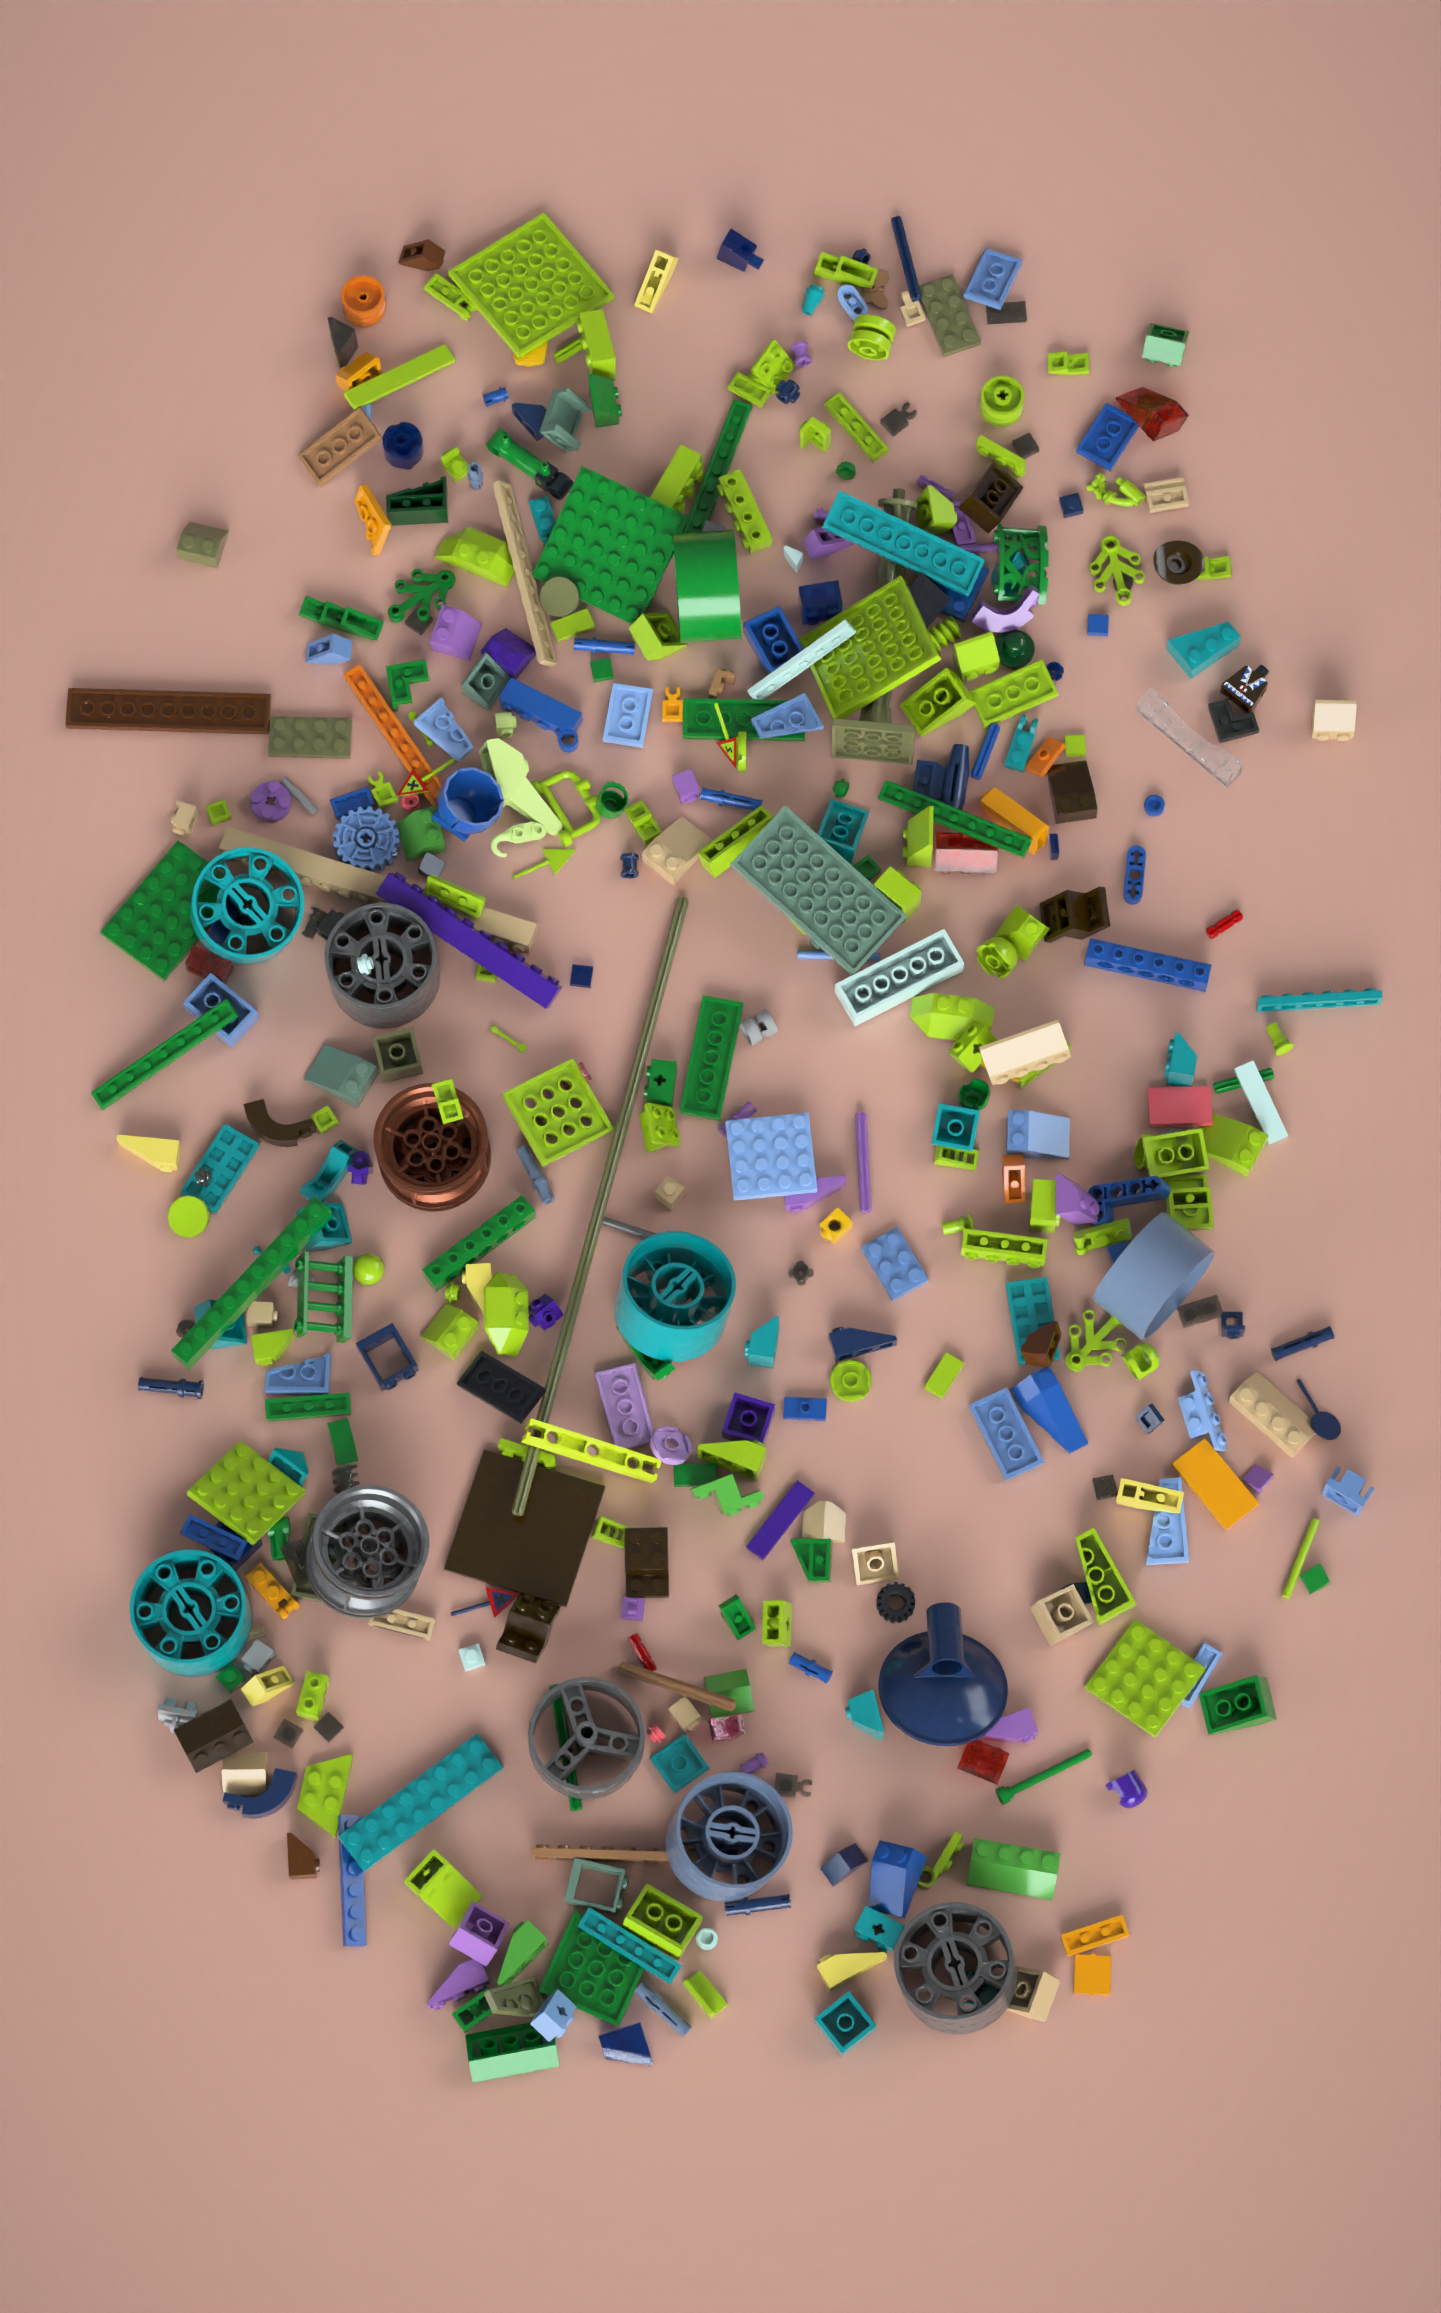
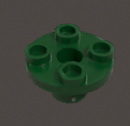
M1015 629L1003 632L995 641L1000 664L1011 670H1017L1026 666L1034 656V642L1027 633Z

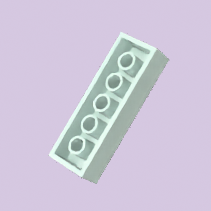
M942 929L836 983L835 994L855 1027L963 972L964 962L945 929Z

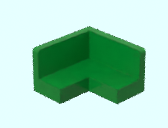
M426 659L386 666L393 711H398L397 705L413 703L410 684L429 681Z

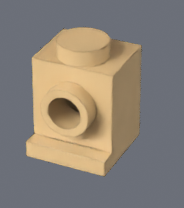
M177 800L176 806L178 811H175L172 816L171 822L174 826L172 831L178 835H191L199 815L197 806Z

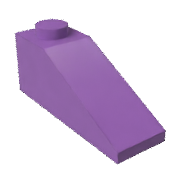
M822 527L812 529L802 542L811 559L828 556L854 544Z
M846 1175L816 1178L817 1192L785 1195V1210L791 1213H799L803 1209H808L845 1187Z
M1028 1707L1000 1718L992 1730L979 1739L1012 1743L1023 1741L1026 1744L1035 1740V1736L1038 1735L1039 1731Z

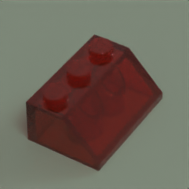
M936 832L935 871L944 874L951 872H960L962 874L974 872L983 875L997 873L998 848L962 833Z

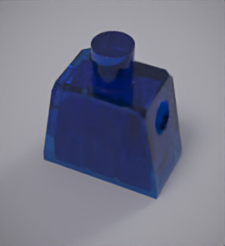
M730 229L716 258L741 271H746L748 265L759 270L764 262L763 258L755 255L757 245L733 229Z

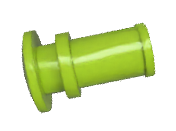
M1272 1023L1266 1027V1031L1273 1041V1047L1276 1049L1275 1054L1277 1056L1284 1055L1293 1049L1294 1044L1289 1042L1287 1037H1284L1277 1023Z
M970 1212L968 1217L963 1218V1216H960V1219L942 1222L944 1235L960 1231L964 1233V1228L974 1230L975 1227Z

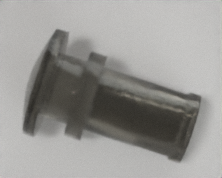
M311 907L310 909L313 913L309 915L310 919L302 935L314 940L317 933L316 927L327 913L322 909Z

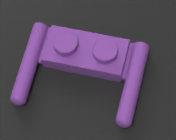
M963 499L950 501L953 503L954 511L957 513V522L950 529L955 545L973 554L997 550L996 542L976 545L977 541L970 518L958 508Z

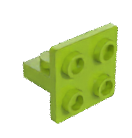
M772 339L747 376L771 389L772 394L775 395L777 385L782 380H786L795 367V363L778 342Z
M649 1102L645 1103V1110L639 1112L646 1151L652 1153L665 1146H681L673 1107Z

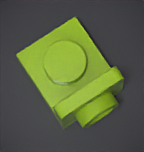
M457 447L445 451L441 457L442 467L457 483L467 476L468 464L460 455Z

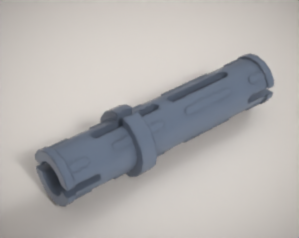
M523 1145L519 1147L516 1152L531 1178L533 1189L539 1194L543 1205L553 1202L555 1197L547 1184L548 1180L541 1173L529 1146Z
M644 1982L634 1991L648 2005L647 2008L653 2009L682 2037L692 2028L691 2025L661 1999L662 1996L660 1994L656 1995Z

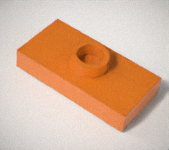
M1047 737L1025 766L1026 771L1043 778L1065 749L1064 743Z

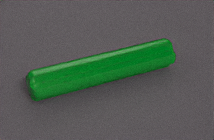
M1272 1068L1259 1070L1263 1082L1274 1078ZM1237 1077L1213 1084L1216 1094L1242 1088Z

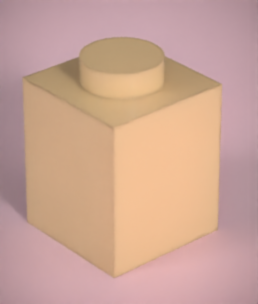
M669 1176L666 1177L655 1191L656 1200L671 1211L685 1196V1188Z
M254 1301L247 1309L246 1322L248 1327L274 1328V1322H278L279 1310L275 1308L274 1302Z
M686 1696L668 1708V1713L684 1733L687 1730L691 1732L700 1725L701 1715Z

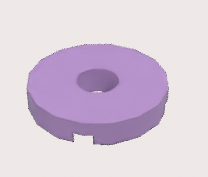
M660 1427L653 1433L650 1439V1448L653 1454L666 1464H682L688 1459L692 1451V1445L688 1436L685 1433H680L679 1429L675 1427ZM667 1442L672 1443L675 1448L668 1446Z

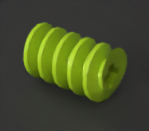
M952 616L949 619H943V624L937 623L936 628H929L931 638L939 652L942 651L941 644L946 648L948 647L947 640L955 643L954 636L962 639L960 628Z

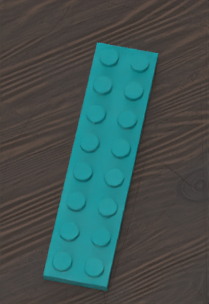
M840 490L822 526L823 529L918 574L923 573L928 579L966 597L970 595L985 562V559Z
M477 1733L339 1835L338 1839L363 1872H366L501 1771L503 1766Z

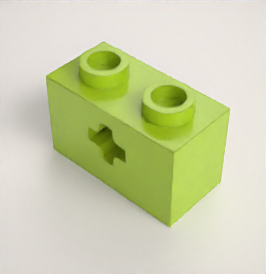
M974 1022L966 1029L963 1036L953 1044L948 1053L962 1068L973 1073L983 1062L979 1047L998 1040L985 1026Z
M784 1600L763 1601L762 1644L770 1647H791L792 1603Z

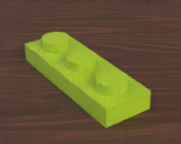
M433 874L428 876L423 892L428 897L432 895L439 899L441 903L476 918L482 915L487 899Z

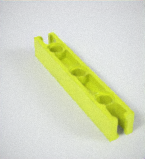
M532 1418L526 1423L525 1430L528 1431L522 1437V1443L651 1484L657 1480L658 1474L654 1473L652 1475L641 1469L643 1464L652 1466L653 1469L660 1468L661 1461L657 1458ZM531 1427L542 1432L540 1438L530 1436L529 1428ZM547 1434L554 1435L556 1442H549ZM588 1446L593 1447L595 1449V1456H591L588 1453ZM628 1459H632L636 1463L635 1469L628 1466Z

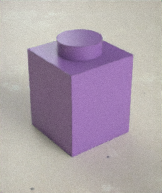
M691 769L672 776V784L681 804H691L700 798V789Z

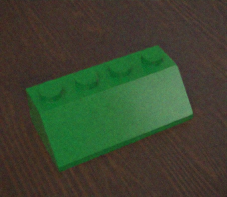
M530 2023L465 2035L468 2062L473 2082L560 2066L555 2037L549 2042Z

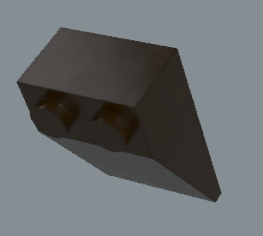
M993 462L965 496L958 508L988 534L1002 521L1024 487L997 463Z
M1087 761L1052 765L1047 771L1056 824L1096 818L1098 808Z

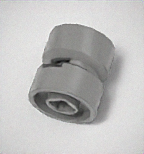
M766 1009L756 1013L755 1018L749 1017L740 1022L741 1030L751 1046L761 1042L764 1036L768 1038L778 1033L775 1022ZM758 1023L761 1024L763 1028L762 1030H760Z

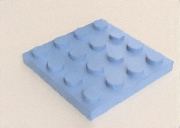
M809 1112L725 1121L734 1201L817 1192Z

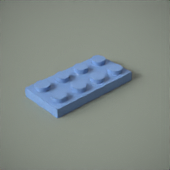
M1007 1387L969 1404L968 1407L1005 1481L1044 1464V1460Z

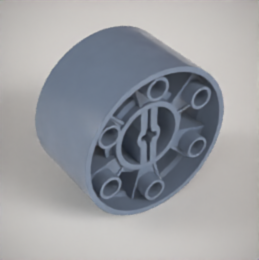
M1162 1212L1140 1231L1117 1258L1098 1285L1093 1295V1301L1144 1341L1166 1322L1193 1290L1211 1264L1215 1252L1169 1214Z
M723 1772L712 1775L695 1785L672 1814L665 1838L668 1861L682 1884L703 1898L721 1902L747 1898L765 1886L785 1862L793 1837L791 1816L785 1802L777 1791L758 1777L742 1772ZM722 1790L744 1795L740 1806H724ZM703 1797L711 1798L713 1801V1805H706V1803L703 1801ZM691 1800H694L705 1814L698 1824L682 1817L685 1807ZM746 1804H752L755 1807V1812H749L746 1809ZM765 1812L775 1832L760 1834L759 1825L755 1818ZM718 1819H730L737 1823L732 1822L728 1824L715 1823L713 1821ZM680 1830L686 1832L687 1839H681ZM763 1844H769L772 1847V1852L764 1851ZM685 1845H694L696 1853L700 1858L695 1863H692L684 1849ZM716 1847H718L722 1851H729L732 1849L745 1852L740 1855H727L719 1851ZM755 1855L774 1862L768 1873L762 1878H759L749 1864ZM714 1872L730 1873L731 1884L712 1879ZM743 1877L747 1883L738 1884L737 1878Z

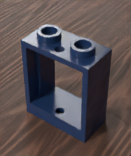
M393 1323L356 1343L359 1353L381 1391L393 1389L398 1385L397 1382L404 1378L408 1380L419 1371L415 1360ZM394 1338L410 1366L382 1380L367 1352Z

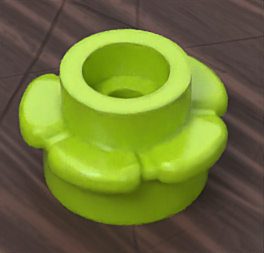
M452 1282L451 1286L446 1287L445 1298L449 1299L450 1303H453V1301L459 1302L461 1286L455 1285Z

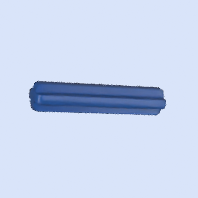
M991 723L989 725L971 771V777L980 780L1000 731V726Z

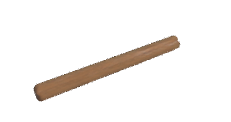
M624 1661L619 1665L618 1672L625 1676L730 1712L736 1707L735 1699Z

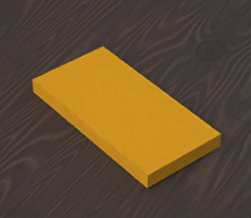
M1205 1438L1172 1463V1467L1225 1531L1259 1505V1502Z

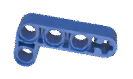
M1150 1176L1092 1186L1088 1193L1098 1201L1099 1205L1098 1222L1092 1223L1098 1226L1113 1222L1114 1207L1166 1199L1171 1191L1170 1185L1157 1176Z

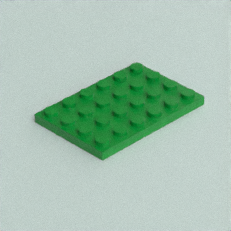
M178 840L100 931L101 935L165 982L199 941L190 919V900L195 883L209 862ZM218 869L213 871L214 876L218 879L225 876ZM204 880L199 890L197 902L216 903L220 889ZM210 908L202 909L201 914L204 918H211L213 916ZM212 925L204 928L205 932H207Z

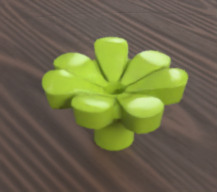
M1097 473L1092 483H1088L1086 486L1087 491H1094L1097 499H1102L1107 493L1105 490L1107 489V483L1104 482L1106 480L1105 475Z

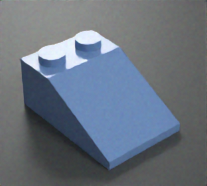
M1008 1110L1006 1155L1023 1154L1024 1158L1069 1159L1070 1118L1029 1110Z

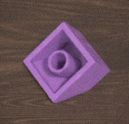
M442 605L430 638L431 650L470 661L482 623L462 610Z
M1056 1173V1214L1074 1225L1098 1222V1201L1078 1183L1061 1173Z

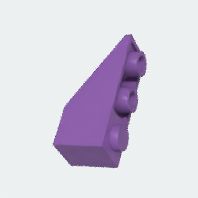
M474 1959L459 1964L427 2002L429 2010L434 2008V2011L444 2008L448 2001L454 1999L457 2002L466 1998V1994L474 1991L478 1993L487 1989L486 1985L490 1984L483 1965Z

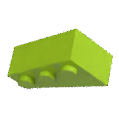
M603 309L579 313V321L576 322L578 333L582 334L581 345L586 353L585 360L590 374L612 379V381L616 380V357Z

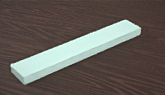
M845 619L752 686L747 692L754 700H764L856 633L854 627Z

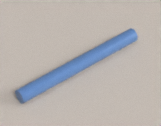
M798 950L797 954L799 959L834 960L825 951ZM874 953L867 961H880V953Z

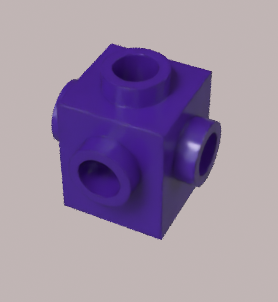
M546 1293L532 1301L531 1305L528 1306L529 1321L534 1327L539 1326L544 1331L552 1327L557 1320L564 1316L556 1302Z

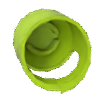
M1141 1343L1121 1355L1131 1374L1139 1381L1155 1371L1160 1364V1357L1157 1351L1148 1343Z

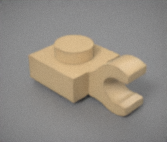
M908 290L901 292L900 299L904 306L900 307V312L906 326L909 327L925 321L926 317L919 301L912 302Z

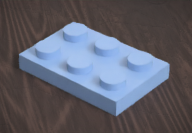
M613 683L603 742L643 748L653 689Z

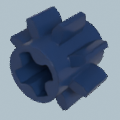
M788 379L787 382L782 380L775 389L778 391L776 397L784 404L789 402L794 404L800 396L798 392L800 390L799 385L791 379Z

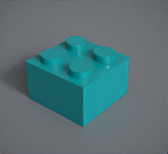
M849 1991L814 2018L815 2024L841 2057L876 2030L875 2023Z

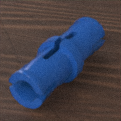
M796 1652L793 1653L788 1663L804 1671L805 1675H812L826 1684L833 1671L817 1664L816 1660H809Z

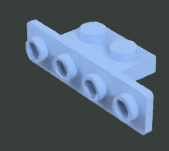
M1192 1370L1190 1374L1196 1391L1178 1398L1189 1436L1194 1439L1209 1432L1214 1449L1224 1452L1227 1450V1440L1219 1426L1220 1418L1213 1407L1214 1399L1207 1388V1377L1202 1371Z

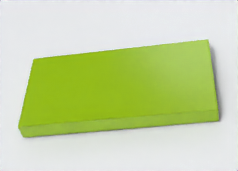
M1043 659L969 691L976 701L974 707L984 729L988 728L991 723L997 724L1059 696Z

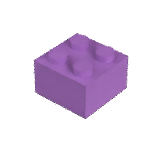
M472 1901L462 1916L449 1945L487 1966L498 1950L510 1923Z

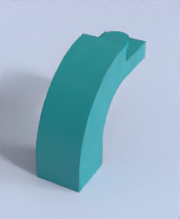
M343 1140L335 1143L331 1147L319 1172L301 1187L299 1193L304 1195L309 1201L317 1197L324 1203L334 1193L347 1174L348 1165H352V1157L358 1152V1149Z

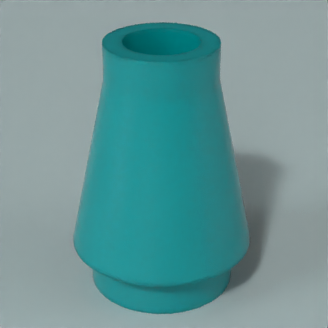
M813 284L806 288L801 310L804 314L812 316L824 298V289Z

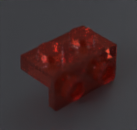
M975 1740L967 1743L957 1769L998 1785L1009 1753L988 1745L981 1740Z

